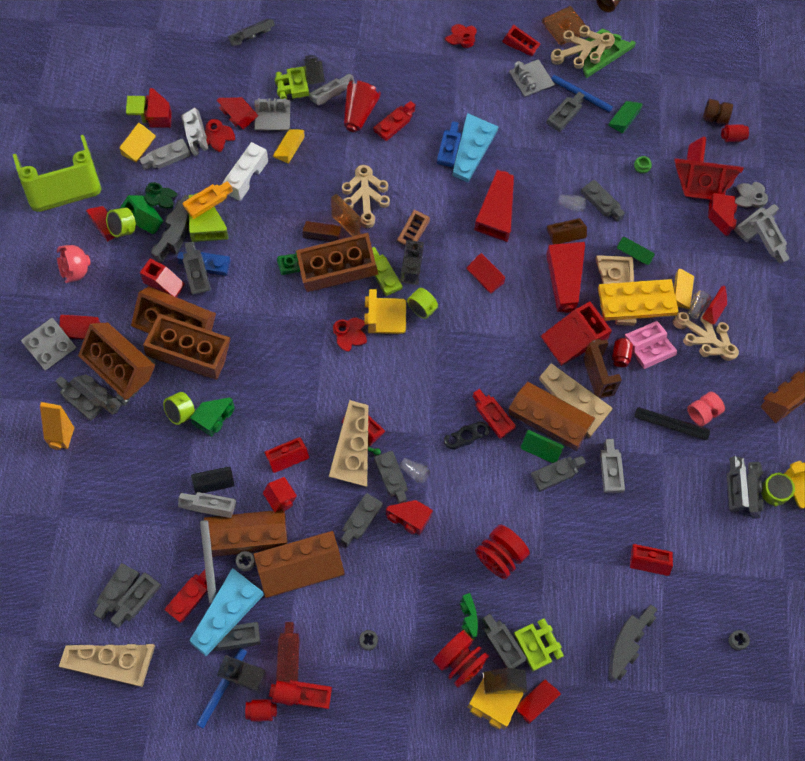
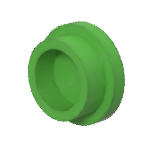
M641 156L634 162V168L639 173H647L652 167L651 160L646 156Z

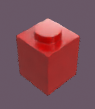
M285 477L268 483L263 491V495L274 512L290 509L297 497Z

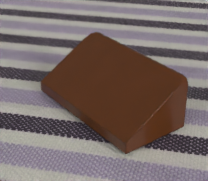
M581 218L547 226L553 245L587 237V226Z
M306 221L302 231L303 238L329 242L336 241L340 238L342 226Z

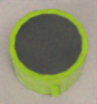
M127 207L113 209L107 213V227L114 237L130 235L135 231V217Z
M418 288L407 299V303L413 312L423 319H427L438 308L436 299L424 288Z
M178 392L169 396L163 402L167 417L176 425L189 420L195 412L191 399L184 392Z
M781 472L770 475L762 483L763 492H761L763 499L775 507L786 503L795 492V485L792 479Z

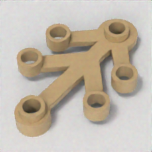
M587 25L580 27V36L592 38L594 41L590 42L576 37L570 30L565 31L563 34L564 41L572 42L578 46L565 50H553L551 61L553 64L559 65L564 62V57L582 52L579 57L574 59V67L581 69L592 48L598 47L596 52L590 54V61L593 64L599 63L602 53L605 49L612 47L615 38L611 33L598 34L590 31Z
M360 165L355 170V177L350 182H345L342 185V192L348 195L361 182V187L351 197L343 200V207L346 210H351L354 204L362 197L364 213L361 215V225L364 228H371L375 224V216L371 213L370 197L378 202L382 208L389 206L390 199L386 195L381 196L370 188L368 181L378 187V191L382 193L388 190V182L385 180L380 181L373 176V171L369 166Z
M680 312L674 317L673 324L676 328L684 329L687 327L701 336L696 337L688 333L683 342L687 346L702 345L699 353L703 357L720 355L724 360L731 361L738 356L739 351L737 347L730 343L727 335L729 326L726 323L721 322L716 327V332L721 337L720 341L715 335L712 324L702 319V316L700 321L704 324L705 330L690 321L689 315L685 312ZM708 344H713V345L716 346L717 348H712V347H711L710 345H708Z

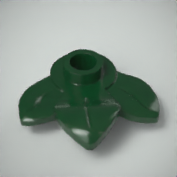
M156 182L149 183L145 188V201L150 206L159 205L165 209L173 208L174 203L171 198L178 195L174 190L162 188Z

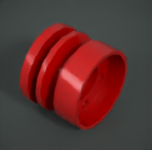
M498 524L489 534L491 541L484 539L482 545L475 549V553L488 570L499 578L506 580L510 576V572H514L516 569L514 563L521 564L528 557L530 551L515 532L502 524Z
M465 630L458 633L432 661L441 671L449 667L453 669L448 676L449 680L453 679L457 674L460 676L454 683L457 688L474 678L489 658L486 652L479 658L476 657L482 649L480 646L470 651L469 647L473 639Z

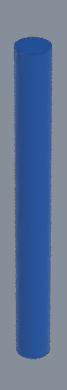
M556 75L552 76L551 79L554 83L574 94L581 92L585 95L583 97L585 100L609 113L611 112L613 106Z
M242 648L238 650L196 723L197 726L204 729L247 653L246 650Z

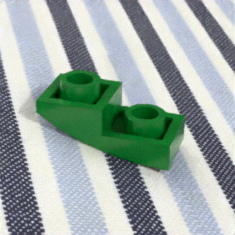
M297 253L277 257L281 275L300 272Z
M468 593L462 596V603H460L463 614H468V617L464 618L461 628L475 640L478 631L477 613L472 596Z

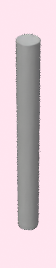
M204 520L200 521L208 600L209 603H212L216 597L209 522Z

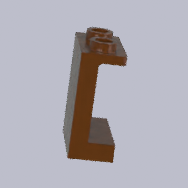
M597 339L589 343L583 361L594 394L601 399L614 396L622 379L620 374L608 376L602 357L609 343L608 340L601 341V339Z

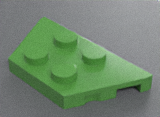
M601 29V30H599V31L596 32V33L602 34V33H606V32H607V33H611V32L608 31V30H605V29ZM613 34L615 38L614 44L611 48L604 50L600 57V62L596 64L591 63L590 54L596 52L598 47L592 48L582 67L585 77H590L633 49L636 42L633 40L631 42L622 40V36ZM588 37L587 39H585V40L590 41V42H591V41H594V39L589 38V37Z

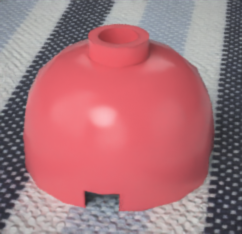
M59 246L57 253L60 252V257L57 258V263L62 278L66 276V283L81 280L86 275L88 266H90L89 256L85 255L84 251L78 246Z

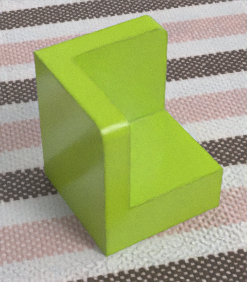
M127 96L126 114L140 115L142 123H146L147 120H145L144 113L145 110H148V106L146 105L145 96Z

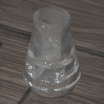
M561 194L558 204L576 213L583 212L586 198L578 195Z
M698 291L694 294L688 312L689 317L698 319L701 313L709 306L711 296L708 293Z
M404 458L400 464V468L416 483H424L430 474V470L426 465Z

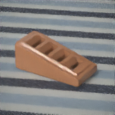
M414 209L397 241L413 249L429 224L430 217ZM417 219L423 223L422 225L416 223L414 220ZM411 225H414V226L418 227L419 230H416V229H414V228H412V227H410V226H411ZM409 230V231L415 233L416 236H413V235L407 233V231ZM404 236L412 239V243L403 239Z

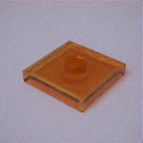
M571 6L543 18L542 21L559 45L567 43L563 37L565 31L570 30L574 36L580 37V27L585 25Z
M335 194L331 197L332 217L351 236L360 235L361 217L339 195Z

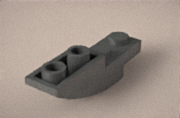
M184 195L176 203L173 212L167 215L165 220L167 230L162 234L159 243L155 244L152 248V258L159 263L164 261L170 251L177 254L189 230V213L185 210L182 203L189 199L187 195Z
M652 604L646 608L639 619L631 615L621 628L610 656L608 680L611 683L616 679L620 681L627 672L625 669L628 663L633 664L638 658L639 654L637 651L640 646L635 642H638L644 635L643 628L646 625L650 627L656 619L654 614L658 609Z

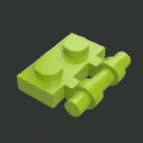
M304 67L287 69V74L284 75L281 72H276L275 84L278 86L277 95L280 99L286 98L287 100L288 94H292V99L309 96Z
M545 618L538 621L541 629L537 631L532 623L514 632V636L526 656L532 672L550 664L552 660L549 654L554 653L557 660L564 657L561 651L562 646L556 641L552 634L553 629L551 625L547 624ZM545 636L549 647L545 648L540 637Z

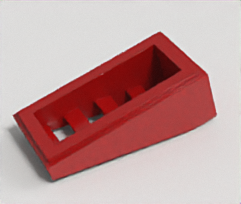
M514 24L502 41L504 44L530 56H533L540 46L538 41Z

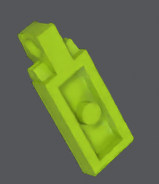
M373 247L372 250L379 274L374 277L385 296L401 290L403 286L387 258L383 254L379 255L376 248Z

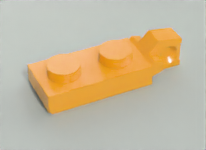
M228 181L220 186L212 184L182 203L183 207L192 219H195L224 201L227 195L233 192L232 186Z

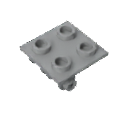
M539 59L525 65L523 62L517 61L514 64V69L509 70L524 97L555 85Z
M260 98L255 100V112L259 115L255 118V130H290V100H286V98L277 99V101L276 98H274V101H271V98L268 101L267 99Z
M53 318L21 340L25 348L30 351L45 371L77 348Z

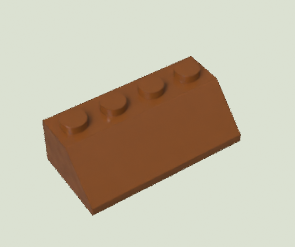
M368 233L296 250L306 292L379 275Z
M148 286L138 292L131 326L149 333L158 315L162 314L212 331L216 313Z
M159 314L143 347L148 357L217 380L225 364L230 337Z
M108 322L90 324L78 354L87 365L124 399L130 398L149 381L155 364Z
M798 371L791 377L792 381L789 383L783 382L777 388L778 391L776 393L771 391L763 398L765 401L760 407L775 423H778L805 402V371L803 373Z
M528 381L517 393L509 407L510 416L576 452L595 420V417Z
M272 510L233 514L231 518L221 516L204 517V520L209 522L212 557L236 555L243 551L250 553L261 552L288 544L286 517L283 510L277 512Z
M333 531L254 553L265 598L345 575Z

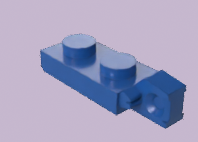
M452 121L450 130L444 131L437 158V164L454 168L461 140V133L457 132L459 122Z
M185 252L178 253V264H184L183 254ZM201 252L207 273L227 276L231 260L229 256Z

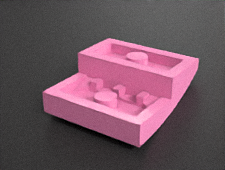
M658 321L625 334V338L633 344L632 352L643 369L677 355L676 348L667 339V332Z

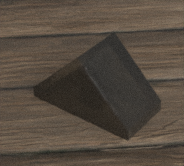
M503 668L483 672L485 694L527 693L526 670Z

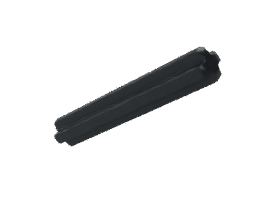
M637 407L634 414L635 418L707 440L710 435V430L641 407Z

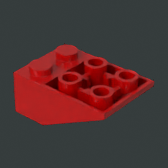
M590 301L572 311L540 337L562 366L584 354L589 343L597 339H601V341L608 340L612 330Z

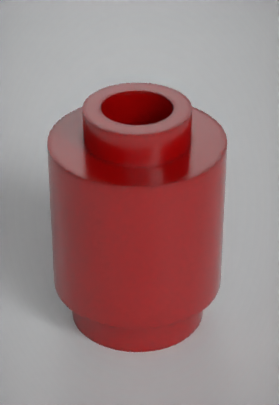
M743 124L725 125L721 130V137L725 142H743L749 136V128Z
M620 338L614 342L613 365L624 368L631 362L633 344L630 340Z
M277 680L276 684H271L269 697H273L272 702L288 706H292V704L298 705L302 688L297 687V684Z
M252 699L251 702H246V720H251V722L272 721L273 717H277V703H273L272 699Z

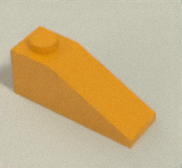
M41 402L40 411L44 440L52 449H68L75 427L62 406Z

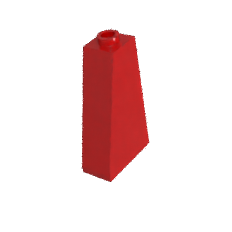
M496 171L475 221L474 231L508 242L512 221L514 175L506 171Z
M585 242L548 246L546 256L557 312L569 313L577 308Z

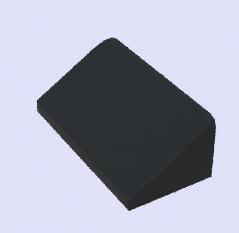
M230 466L191 475L196 494L197 492L207 493L235 486Z

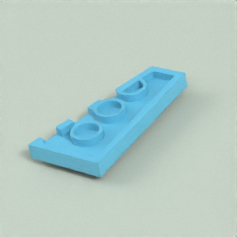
M467 113L452 176L469 182L496 135L498 126Z
M232 568L191 637V645L207 656L264 595L263 591Z

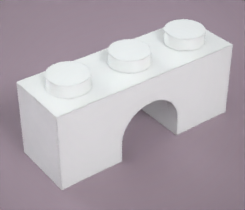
M252 142L223 181V183L228 181L232 186L233 192L229 196L239 201L242 200L250 188L249 182L254 172L260 174L268 163L266 149Z

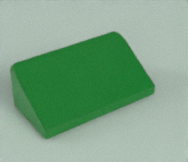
M626 101L608 125L623 134L638 115L643 104Z
M624 236L617 246V249L646 265H649L655 256L654 252Z
M531 430L527 431L521 445L522 450L550 463L558 461L564 447L562 444Z

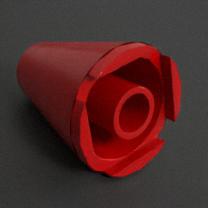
M350 81L347 85L344 126L350 132L361 130L381 96L380 91L378 93L375 91V86L363 81H357V84H352L353 81Z

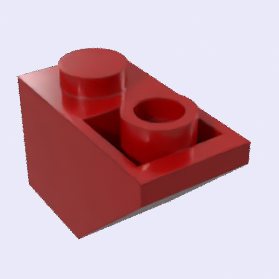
M149 88V95H146L148 110H145L144 113L145 120H148L149 127L171 128L172 112L170 103L155 89Z
M242 97L217 99V102L221 105L219 109L225 115L229 114L231 116L229 120L235 127L239 125L244 130L259 116Z
M714 193L709 201L708 218L725 236H729L731 230H734L736 227V219H734V214L737 211L735 196Z
M151 258L140 271L144 284L174 297H177L185 286V283L171 270Z
M417 500L391 505L386 509V516H388L387 519L394 524L400 523L405 526L404 529L418 535L422 533L433 513L432 509Z

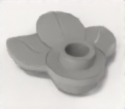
M754 182L752 186L746 183L737 185V191L741 195L735 199V204L738 206L762 208L768 202V195L765 193V187L761 183Z

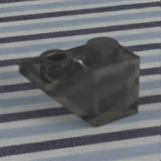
M315 55L305 56V59L301 61L307 84L325 82L322 60L315 57Z
M406 240L401 270V283L419 285L425 242Z
M225 655L217 674L218 677L257 694L260 693L267 675L264 669Z

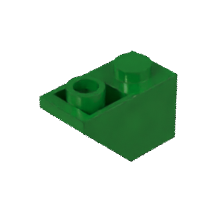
M128 195L120 207L130 209L135 217L136 225L151 234H155L163 223V219L153 206H150L145 201V196Z
M224 398L202 402L190 417L192 424L212 437L215 432L220 431L226 417L229 418L233 414L235 409L233 399Z

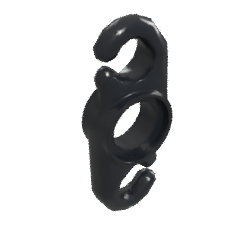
M480 421L463 426L458 432L451 433V437L456 439L455 444L449 443V435H445L444 444L448 449L453 450L470 445L474 440L483 437L482 434L477 432L478 427H484L485 436L489 435L490 428L485 422ZM464 431H469L472 434V438L465 440L461 434Z

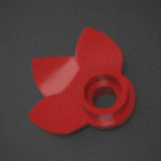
M455 24L451 27L452 34L444 38L449 44H461L463 48H470L474 45L477 30L472 25L465 27L461 24Z
M211 119L207 122L205 130L207 144L211 145L214 150L222 152L225 140L234 141L235 134L231 127L223 125L218 119ZM213 125H217L216 129H211Z
M351 318L348 321L340 319L334 323L333 332L337 336V344L342 350L349 352L352 344L360 346L367 343L366 335L361 330L365 326V321L360 318ZM340 328H345L346 330H345V331H340L339 329H340Z

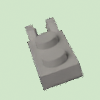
M193 108L182 114L181 119L190 150L196 156L199 154L197 144H200L203 151L208 150V144L200 113L196 108Z

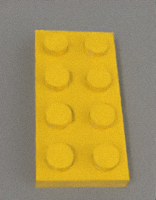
M672 279L599 284L598 286L604 321L677 316L679 313Z

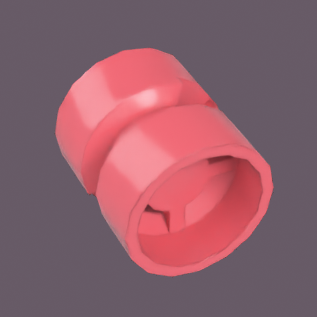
M711 391L703 395L700 400L690 404L687 407V411L697 425L704 426L713 418L722 414L725 411V406L721 398Z

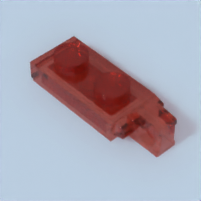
M285 622V633H280V638H278L277 680L283 682H290V680L298 682L300 638L299 633H294V622Z

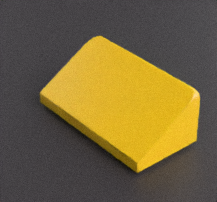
M138 123L120 146L121 155L137 162L156 136L145 126Z
M288 130L273 157L289 164L305 137L304 130Z
M679 268L675 274L674 282L677 307L690 309L694 276Z

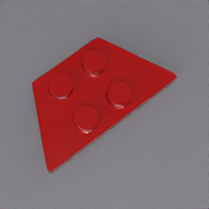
M674 158L684 196L711 199L714 193L725 195L726 190L732 186L733 181L744 169L741 166Z

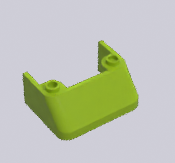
M80 135L85 150L74 154L72 158L74 166L38 175L36 169L32 166L22 167L16 153L12 154L19 179L33 211H45L94 197L101 192V185L84 135Z

